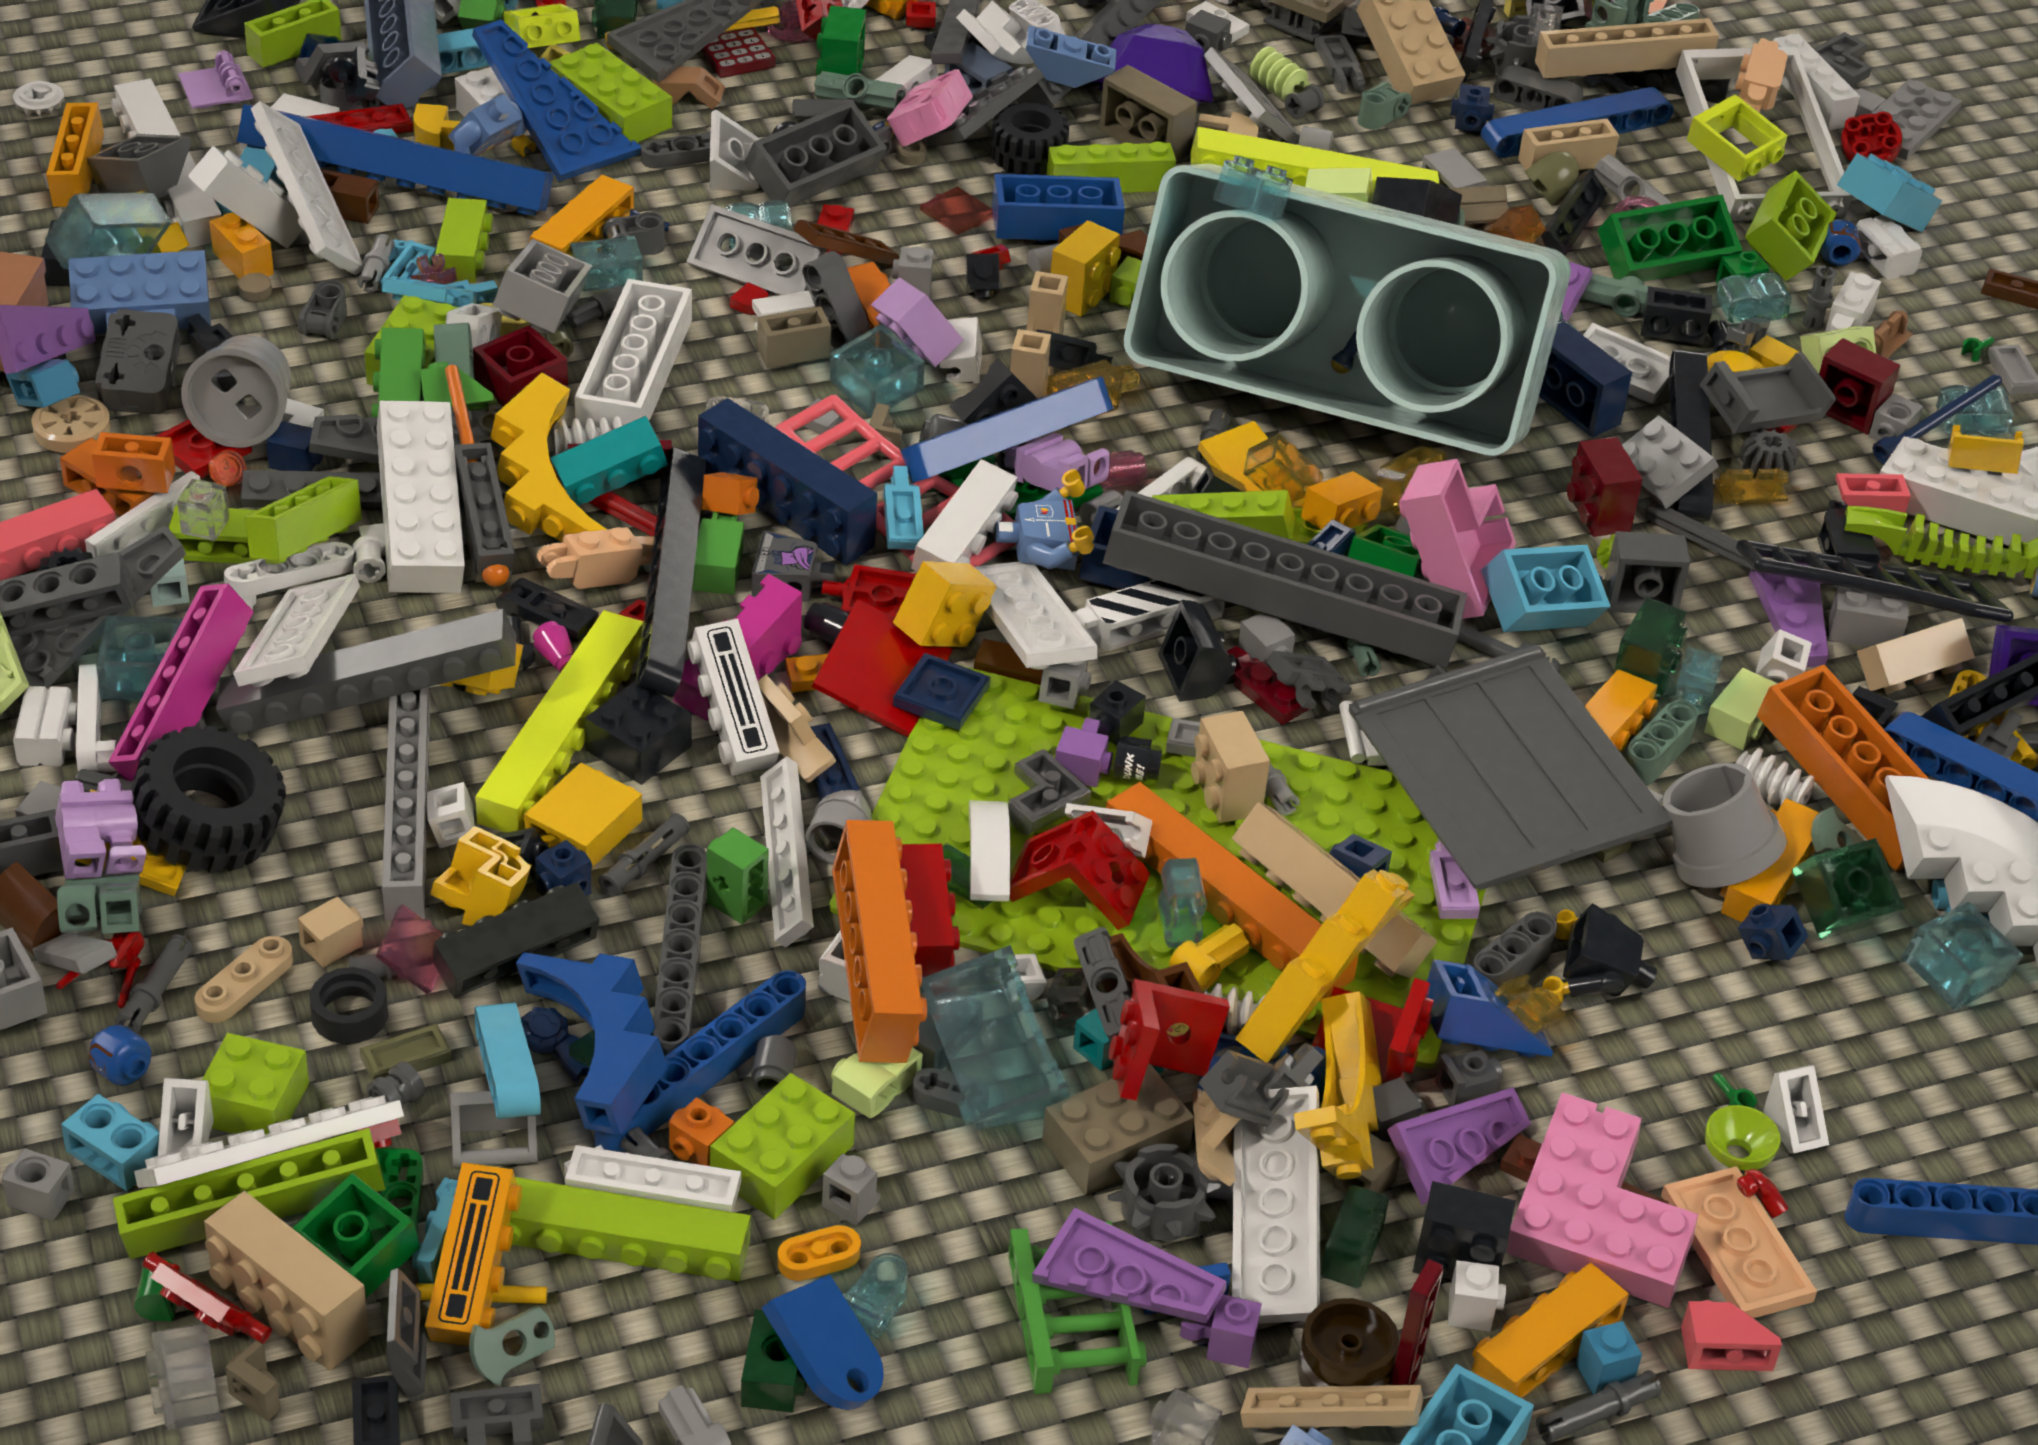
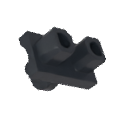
M356 46L354 49V60L348 57H337L330 62L329 75L334 81L344 83L346 101L354 104L358 96L370 101L374 100L380 89V81L375 80L379 68L377 63L366 59L365 49Z

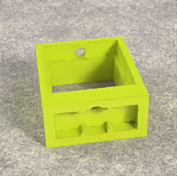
M564 4L503 11L504 23L528 43L527 48L581 41L577 10Z
M1734 94L1693 117L1687 141L1739 182L1750 175H1756L1769 164L1777 163L1785 153L1784 146L1788 135ZM1733 127L1758 148L1745 155L1719 133Z

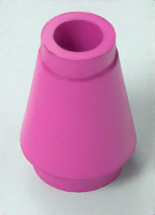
M549 621L540 625L533 634L534 647L561 673L574 654V649L566 628L555 621Z

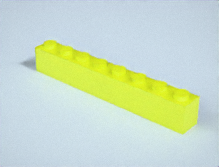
M1197 127L1191 149V165L1215 164L1303 187L1306 185L1309 169L1371 168L1374 189L1377 177L1423 179L1439 184L1438 171L1204 127Z
M603 610L475 796L477 824L505 833L525 828L524 814L554 787V783L559 775H564L568 770L570 759L575 751L582 749L586 740L585 718L614 697L621 682L627 681L630 677L632 666L637 658H639L643 621Z

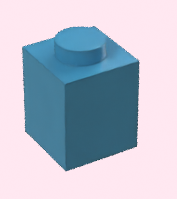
M1623 1321L1584 1331L1575 1363L1594 1395L1603 1391L1606 1384L1618 1381L1622 1383L1636 1377L1642 1353Z

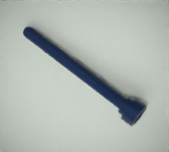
M1998 374L1991 375L1899 436L1884 437L1874 443L1872 449L1876 459L1882 465H1885L1904 436L1919 439L2002 384V377Z

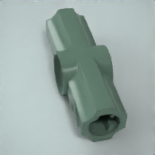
M822 71L820 75H817L814 83L815 96L818 99H854V103L860 110L875 108L893 112L906 95V88L902 84L866 79L860 73L843 75Z
M1593 274L1580 300L1612 307L1616 314L1622 317H1631L1637 313L1642 314L1648 286H1645L1643 281L1635 276H1626L1618 280Z

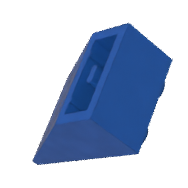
M1433 959L1427 982L1430 983L1428 998L1434 999L1430 1023L1437 1038L1452 1045H1459L1464 1042L1476 1044L1489 1051L1507 1049L1516 1051L1526 1057H1536L1537 1055L1552 1057L1553 1050L1533 1013L1471 965Z

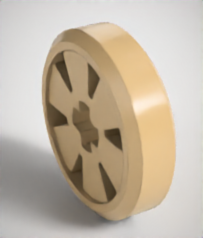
M73 395L47 407H38L32 416L35 440L42 447L59 453H68L89 438L97 441L100 432L110 433L111 430L110 415L107 407L99 400L84 395Z

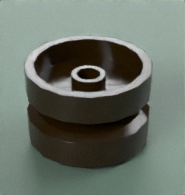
M1333 1299L1318 1305L1307 1316L1303 1328L1302 1348L1297 1367L1301 1386L1390 1385L1399 1346L1396 1325L1385 1311L1370 1302L1359 1299Z

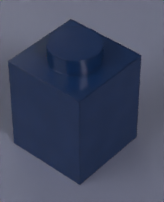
M282 421L277 430L266 441L269 468L279 471H312L315 465H319L323 459V454L309 452L313 428Z

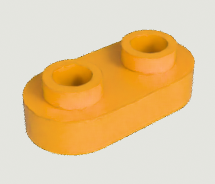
M835 1225L791 1237L785 1240L778 1249V1269L783 1276L790 1280L804 1281L850 1268L860 1258V1236L850 1227Z

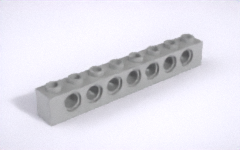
M429 687L389 697L382 874L385 920L425 919L430 737Z

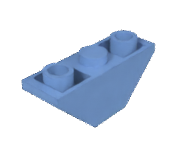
M1029 25L1026 51L1046 80L1076 88L1114 73L1116 49Z

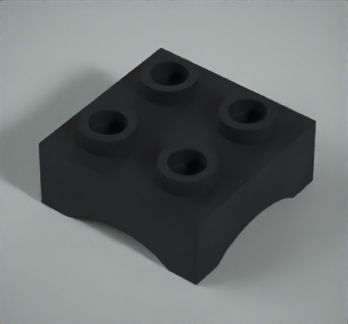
M997 358L989 366L988 372L980 384L968 394L957 398L950 405V408L968 425L1038 398Z

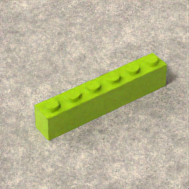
M367 1128L160 1186L113 1197L119 1234L131 1260L148 1255L152 1251L160 1252L207 1239L204 1220L243 1191H246L277 1217L283 1218L312 1210L352 1173L376 1192L385 1190V1185L371 1132Z
M515 1177L517 1185L522 1186V1199L519 1210L512 1211L509 1225L513 1226L514 1229L512 1245L541 1249L551 1253L560 1252L578 1255L588 1259L621 1262L630 1266L664 1269L673 1273L707 1276L715 1280L725 1279L740 1282L750 1245L751 1215Z

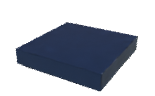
M924 653L893 696V706L960 730L990 687L991 677Z

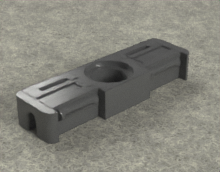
M1100 927L1076 937L1073 942L1104 1032L1111 1043L1113 1036H1118L1121 1029L1120 1017L1123 1004L1126 1000L1130 1001L1132 994L1118 959H1115L1109 942L1112 939L1107 929ZM1110 978L1118 980V985L1113 991L1108 993H1101L1099 991V986L1104 980Z

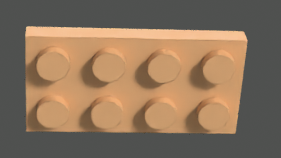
M1737 1166L1664 1185L1661 1194L1664 1200L1668 1201L1670 1205L1698 1214L1691 1245L1727 1302L1733 1303L1752 1318L1814 1302L1817 1294L1816 1288L1756 1195L1745 1197L1739 1191L1736 1183L1737 1179L1743 1175Z

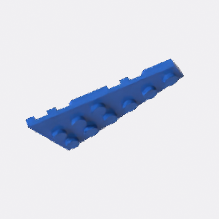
M498 20L473 29L472 36L510 101L515 102L519 106L526 128L558 182L640 155L641 146L635 140L631 142L621 133L622 129L614 121L610 123L598 112V107L564 76L560 78L551 70V64L544 58L539 59L527 48L528 43L506 23Z

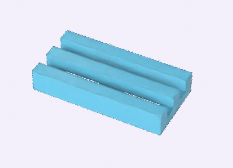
M409 241L380 280L381 290L383 280L399 276L404 267H406V270L401 277L423 281L436 264L435 253L437 248ZM416 251H418V254L415 256V258L413 260H410L416 253Z

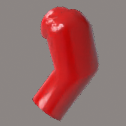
M1758 1169L1746 1170L1745 1175L1737 1179L1736 1184L1742 1195L1752 1197L1756 1194L1771 1219L1789 1209L1776 1185Z

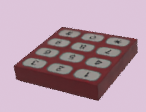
M753 27L722 33L700 50L720 78L776 67V57Z

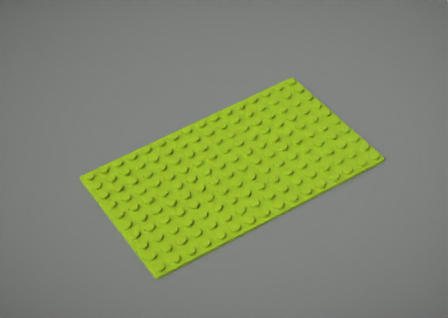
M965 667L990 676V687L960 730L920 716L872 813V820L893 821L895 836L901 838L902 844L942 843L944 859H950L951 881L947 882L948 892H954L956 909L955 915L951 916L952 926H958L959 947L997 957L998 955L1035 954L1041 968L1086 980L1073 941L1076 937L1097 928H1106L1110 936L1123 933L1130 946L1143 961L1153 968L1161 970L1169 967L1171 956L1183 942L1192 940L1197 944L1224 926L1198 903L1191 901L1174 884L1165 880L1159 872L1144 860L1140 861L1148 869L1150 876L1130 925L1119 930L1115 928L1070 878L1014 902L1010 898L1009 901L970 900L969 800L1003 801L1009 803L1010 799L1029 790L1030 788L1015 775V763L1042 749H1045L1055 758L1056 749L1065 726L1082 730L1085 718H1089L1090 703L1094 698L1080 695L1074 709L1038 701L1041 685ZM1144 711L1143 724L1129 735V737L1152 740L1151 750L1162 751L1158 781L1147 779L1144 782L1113 778L1117 746L1108 741L1107 751L1113 753L1110 771L1108 774L1102 773L1097 788L1085 785L1092 791L1091 799L1086 806L1106 808L1108 800L1136 783L1141 782L1309 915L1323 924L1319 919L1322 913L1313 906L1310 910L1301 905L1292 897L1295 890L1287 884L1284 888L1279 886L1265 875L1269 869L1261 862L1256 866L1239 853L1242 847L1231 838L1245 819L1220 823L1213 809H1208L1200 784H1195L1192 778L1191 763L1195 762V757L1165 752L1172 717ZM1259 739L1274 769H1278L1284 774L1286 784L1300 800L1299 806L1294 805L1290 800L1293 806L1296 807V810L1289 815L1282 816L1328 853H1330L1335 844L1341 843L1352 834L1392 851L1388 873L1393 872L1402 877L1409 884L1407 889L1415 894L1408 906L1401 912L1434 937L1437 943L1411 978L1397 973L1394 977L1387 975L1374 964L1377 958L1369 951L1366 954L1360 952L1354 981L1342 988L1351 992L1360 991L1366 997L1403 1009L1414 978L1427 982L1433 959L1465 964L1477 919L1439 918L1429 865L1430 850H1436L1437 835L1392 772ZM1265 797L1264 804L1277 811L1272 801ZM1065 815L1029 835H1023L1013 825L1009 816L1010 875L1027 839L1073 818H1068ZM1476 888L1480 908L1486 888L1482 890ZM834 892L830 901V911L838 915ZM1249 946L1248 953L1222 969L1220 976L1207 989V992L1211 993L1216 984L1219 983L1222 987V996L1226 997L1232 987L1237 988L1238 1000L1242 1001L1246 993L1252 991L1253 1003L1258 1004L1263 995L1268 993L1282 971L1275 968L1268 959ZM1320 1001L1295 1032L1296 1035L1311 1039L1315 1038L1323 1016ZM1431 1023L1425 1039L1420 1040L1417 1050L1419 1055L1415 1065L1426 1069H1431L1435 1066L1442 1040L1437 1038Z

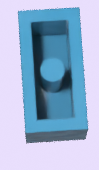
M49 359L17 373L6 374L17 405L44 408L80 393L77 384L79 382L78 373L68 360Z

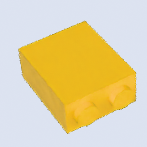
M580 763L524 814L525 829L535 827L549 848L567 840L576 849L582 850L588 855L593 868L643 821L642 793L605 775L599 770Z

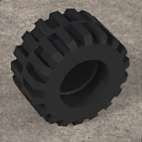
M1022 102L1020 104L1008 105V108H1004L994 116L991 139L992 159L995 160L997 166L1003 167V170L1007 172H1013L1018 175H1046L1049 147L1068 145V119L1066 116L1061 115L1062 112L1052 109L1048 105H1041L1040 103Z

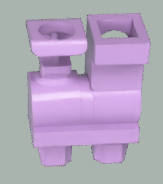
M1053 433L1043 438L1037 437L1029 440L1021 447L1013 446L1006 449L1004 465L1006 468L1015 470L1018 482H1028L1049 491L1054 490L1056 487L1059 489L1064 487L1062 476L1068 470L1076 469L1082 478L1085 489L1106 481L1108 478L1110 454L1109 451L1101 448L1087 454V456L1083 455L1080 446L1075 441L1070 439L1063 441V435ZM1100 458L1099 471L1094 475V465Z
M104 779L98 783L97 792H84L83 783L79 781H64L62 783L55 821L56 827H58L65 879L101 877L107 853L105 843H110L104 869L105 875L142 873L146 849L143 845H132V841L136 839L138 829L136 809L133 805L132 790H123L119 779ZM76 859H92V863L88 866L80 867L74 865Z

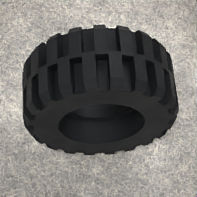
M196 726L185 727L180 733L177 730L162 735V738L154 740L147 747V751L142 754L136 770L131 790L134 799L133 805L137 814V835L141 841H147V848L156 856L160 853L165 856L166 862L174 866L177 863L187 866L186 870L198 872L199 869H206L208 873H220L224 868H227L228 871L242 868L244 863L248 865L260 858L261 853L266 852L271 844L285 805L286 786L282 781L283 776L277 765L272 766L273 759L265 750L260 752L255 742L250 739L245 741L239 738L236 732L227 730V733L217 731V727L206 726L204 729H197ZM196 790L211 793L226 801L231 808H213L199 804L187 797L182 791Z

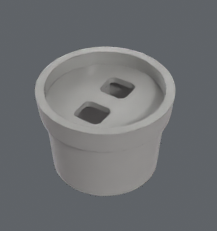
M255 335L231 337L222 342L218 347L204 353L188 368L181 387V399L185 413L192 425L213 442L239 448L259 444L269 438L282 422L287 406V394L291 385L290 366L280 349L262 337ZM222 369L228 370L237 380V384L228 392L222 390L216 374ZM249 394L261 404L262 408L260 406L243 405L238 403V401Z
M1718 763L1698 768L1676 780L1664 794V809L1672 820V824L1669 827L1674 841L1672 855L1679 878L1689 885L1715 888L1748 880L1773 865L1785 850L1787 839L1777 817L1767 809L1751 772L1742 765Z

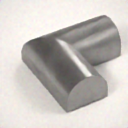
M1045 749L1016 762L1014 765L1015 775L1030 788L1010 799L1008 803L1010 819L1016 829L1023 835H1029L1065 816L1066 803L1086 805L1091 799L1092 791Z

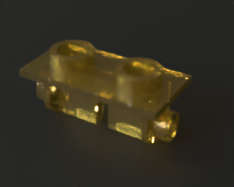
M1781 468L1758 469L1756 478H1753L1754 473L1752 469H1727L1726 473L1720 474V479L1714 480L1722 503L1788 501L1783 484H1788L1789 473Z

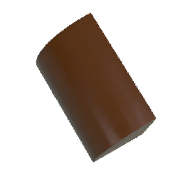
M15 862L0 874V924L5 929L13 927L22 945L35 956L33 948L63 934L59 928L57 899L22 865Z

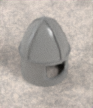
M841 790L826 795L815 808L814 817L805 835L806 845L818 859L833 865L836 855L829 854L817 846L815 837L818 831H820L830 841L840 843L846 820H872L871 809L860 790Z

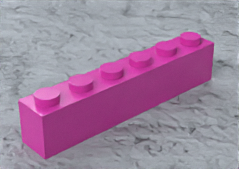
M229 583L200 586L108 761L124 779L134 780L141 756L147 751V747L154 740L162 738V735L177 730L180 733L185 727L196 726L201 719L202 712L211 694L215 691L217 683L226 665L230 662L232 653L241 636L245 633L246 626L254 612Z

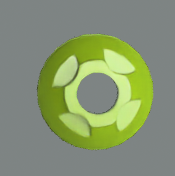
M1732 1105L1718 1109L1709 1117L1705 1128V1143L1712 1156L1728 1168L1737 1166L1742 1171L1753 1168L1760 1169L1770 1164L1775 1158L1781 1143L1780 1132L1773 1120L1761 1111L1748 1106ZM1733 1145L1741 1146L1748 1151L1749 1156L1745 1158L1735 1157L1728 1152L1727 1147Z

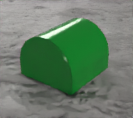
M143 1268L134 1303L135 1311L141 1317L150 1321H172L175 1317L177 1305L159 1293L163 1285L150 1278L153 1273Z

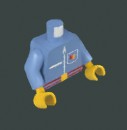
M504 94L471 110L448 135L454 144L455 151L476 156L511 139L512 136L514 137L511 141V147L521 156L525 157V147H528L532 152L536 149V144L524 134L526 126L519 106L515 102L510 101Z
M1071 469L1064 473L1062 476L1064 487L1061 489L1056 487L1042 499L1019 504L1017 506L1015 522L997 521L996 542L1015 543L1017 557L1020 562L1040 565L1047 569L1075 570L1078 551L1084 555L1092 552L1094 548L1092 542L1094 534L1089 526L1077 528L1073 502L1066 498L1069 495L1071 497H1080L1084 494L1085 485L1076 469Z

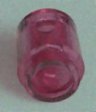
M1133 450L1109 453V475L1106 481L1101 482V485L1104 488L1136 484L1139 479H1144L1147 469L1143 454L1141 452L1135 453ZM1100 458L1094 465V475L1099 471Z

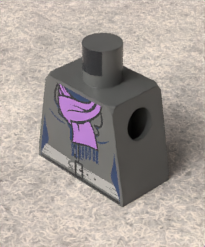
M763 530L752 571V596L755 597L763 589L760 582L769 573L801 591L802 602L810 600L814 583L823 584L824 580L835 582L836 564L817 562L818 545L815 542Z

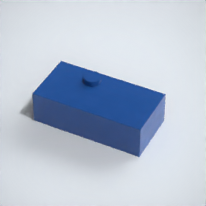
M994 174L992 212L996 238L1034 239L1038 242L1058 240L1060 229L1080 225L1087 220L1122 235L1125 207L1119 178Z

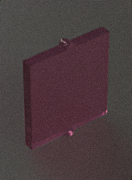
M402 904L397 908L375 957L396 971L400 979H407L424 993L428 994L432 991L439 976V972L432 961L434 941H437L443 933L434 928L430 920L422 919Z

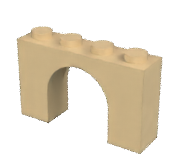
M1036 271L1030 288L1027 330L1018 329L1012 347L1010 371L1039 399L1047 396L1054 368L1049 367L1051 334L1036 331L1037 329L1063 335L1068 276Z

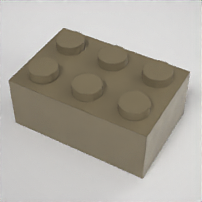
M1126 65L1104 78L1099 130L1123 143L1144 144L1156 141L1171 143L1177 163L1191 154L1197 102L1130 65Z
M1149 1063L1136 1101L1120 1098L1118 1083L1112 1078L1046 1107L1042 1140L1087 1196L1123 1180L1114 1169V1165L1118 1161L1131 1162L1138 1156V1151L1143 1147L1154 1144H1174L1179 1146L1178 1152L1183 1153L1190 1150L1194 1116Z

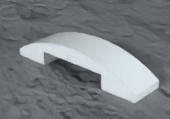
M969 800L970 900L1009 901L1010 827L1008 803L1003 801Z

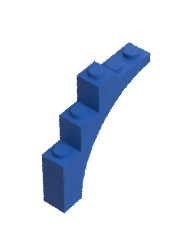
M523 952L516 965L526 993L552 999L572 1009L590 1025L595 1033V1050L589 1072L574 1098L584 1128L621 1135L668 1067L659 1038L651 1035L656 1027L646 997L639 996L644 988L635 960L599 953L594 962L590 964Z

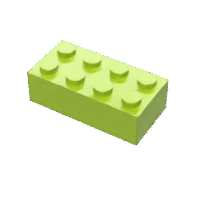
M597 42L549 62L551 70L560 78L564 76L598 107V112L610 123L614 121L622 129L621 133L631 142L635 140L638 143L672 128V96Z

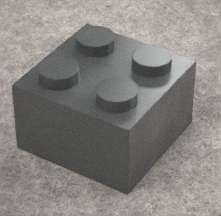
M1616 531L1604 580L1605 593L1611 606L1608 612L1678 615L1690 566L1686 536Z

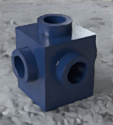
M1460 84L1458 99H1452L1450 116L1455 117L1454 129H1460L1465 132H1481L1486 121L1493 119L1495 103H1489V87Z
M567 840L546 849L539 856L535 857L536 876L534 880L536 890L542 896L556 886L563 885L566 887L575 882H578L586 896L592 893L591 860L584 851L576 849Z
M1756 905L1749 911V915L1737 928L1752 959L1790 960L1808 938L1806 929L1794 905Z

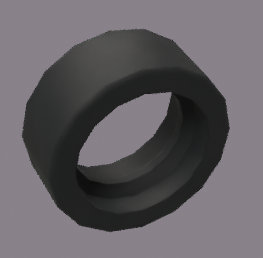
M346 967L325 973L314 983L309 993L312 1025L319 1035L332 1042L350 1044L360 1043L372 1038L384 1028L389 1017L386 986L378 975L367 969ZM355 995L365 997L373 1002L366 1010L353 1015L334 1014L325 1009L330 1002L342 996Z

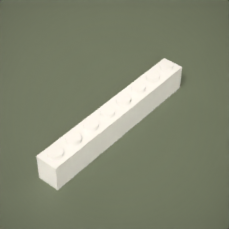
M151 78L114 85L116 98L111 99L113 113L115 117H119L122 131L124 134L128 133V138L136 134L181 136ZM189 151L178 184L166 190V196L157 199L158 202L162 201L166 219H171V223H179L190 244L186 249L212 243L209 221L222 217L214 199L205 194L188 177L196 167Z

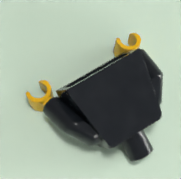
M1593 903L1579 917H1576L1575 913L1568 909H1563L1557 914L1555 937L1561 940L1569 939L1563 977L1568 979V982L1563 983L1556 976L1547 977L1542 984L1543 1005L1550 1008L1560 1006L1563 1002L1564 994H1570L1571 997L1592 994L1620 996L1632 982L1645 989L1651 986L1657 975V968L1641 960L1644 940L1641 935L1623 924L1616 915L1607 913Z

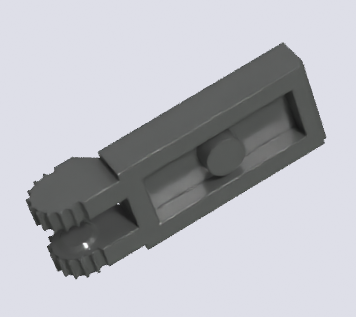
M1345 35L1316 36L1314 46L1330 77L1334 79V86L1337 91H1346V78L1351 76L1354 90H1363L1365 79L1360 69L1361 65Z

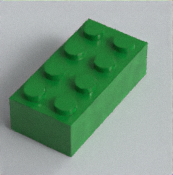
M1723 194L1612 213L1597 230L1613 278L1618 280L1626 276H1635L1645 282L1719 268L1721 256L1741 253L1743 251Z

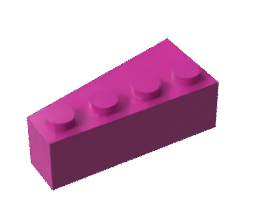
M769 573L760 582L763 589L755 597L748 595L740 603V608L743 610L735 618L739 621L757 681L766 674L773 672L776 666L785 658L795 654L802 644V592ZM689 658L684 663L682 678L673 696V702L708 721V709H711L708 697H702L699 690L698 676L701 674L698 664H692Z

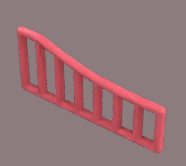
M837 395L826 397L775 427L815 454L853 431L858 432L867 442L830 463L844 471L878 451L882 452L892 462L859 480V482L870 489L890 479L893 476V466H905L900 449L863 420ZM831 410L844 420L806 443L794 433L795 430ZM939 475L912 484L920 487V495L934 488L949 496L946 500L922 513L923 529L936 520L960 488ZM884 501L877 504L876 529L886 537ZM1005 512L1002 513L1001 522H1015ZM994 541L982 548L978 555L972 554L970 564L973 567L981 566L1013 547L1015 543H997ZM899 549L913 562L915 550Z

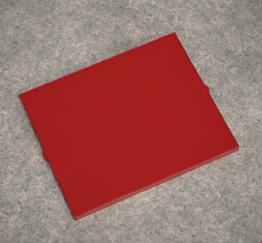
M857 599L811 687L858 711L860 714H864L888 728L909 737L920 716L893 706V696L924 653L947 661L953 649L944 646H920L893 623L895 618Z

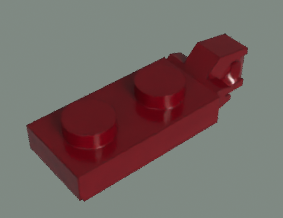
M1238 646L1227 650V653L1234 655L1236 660L1235 672L1231 676L1235 681L1234 687L1281 725L1310 710L1303 708L1296 700V688L1278 680L1276 677L1277 673L1265 663L1260 662L1257 658L1251 659L1249 653Z

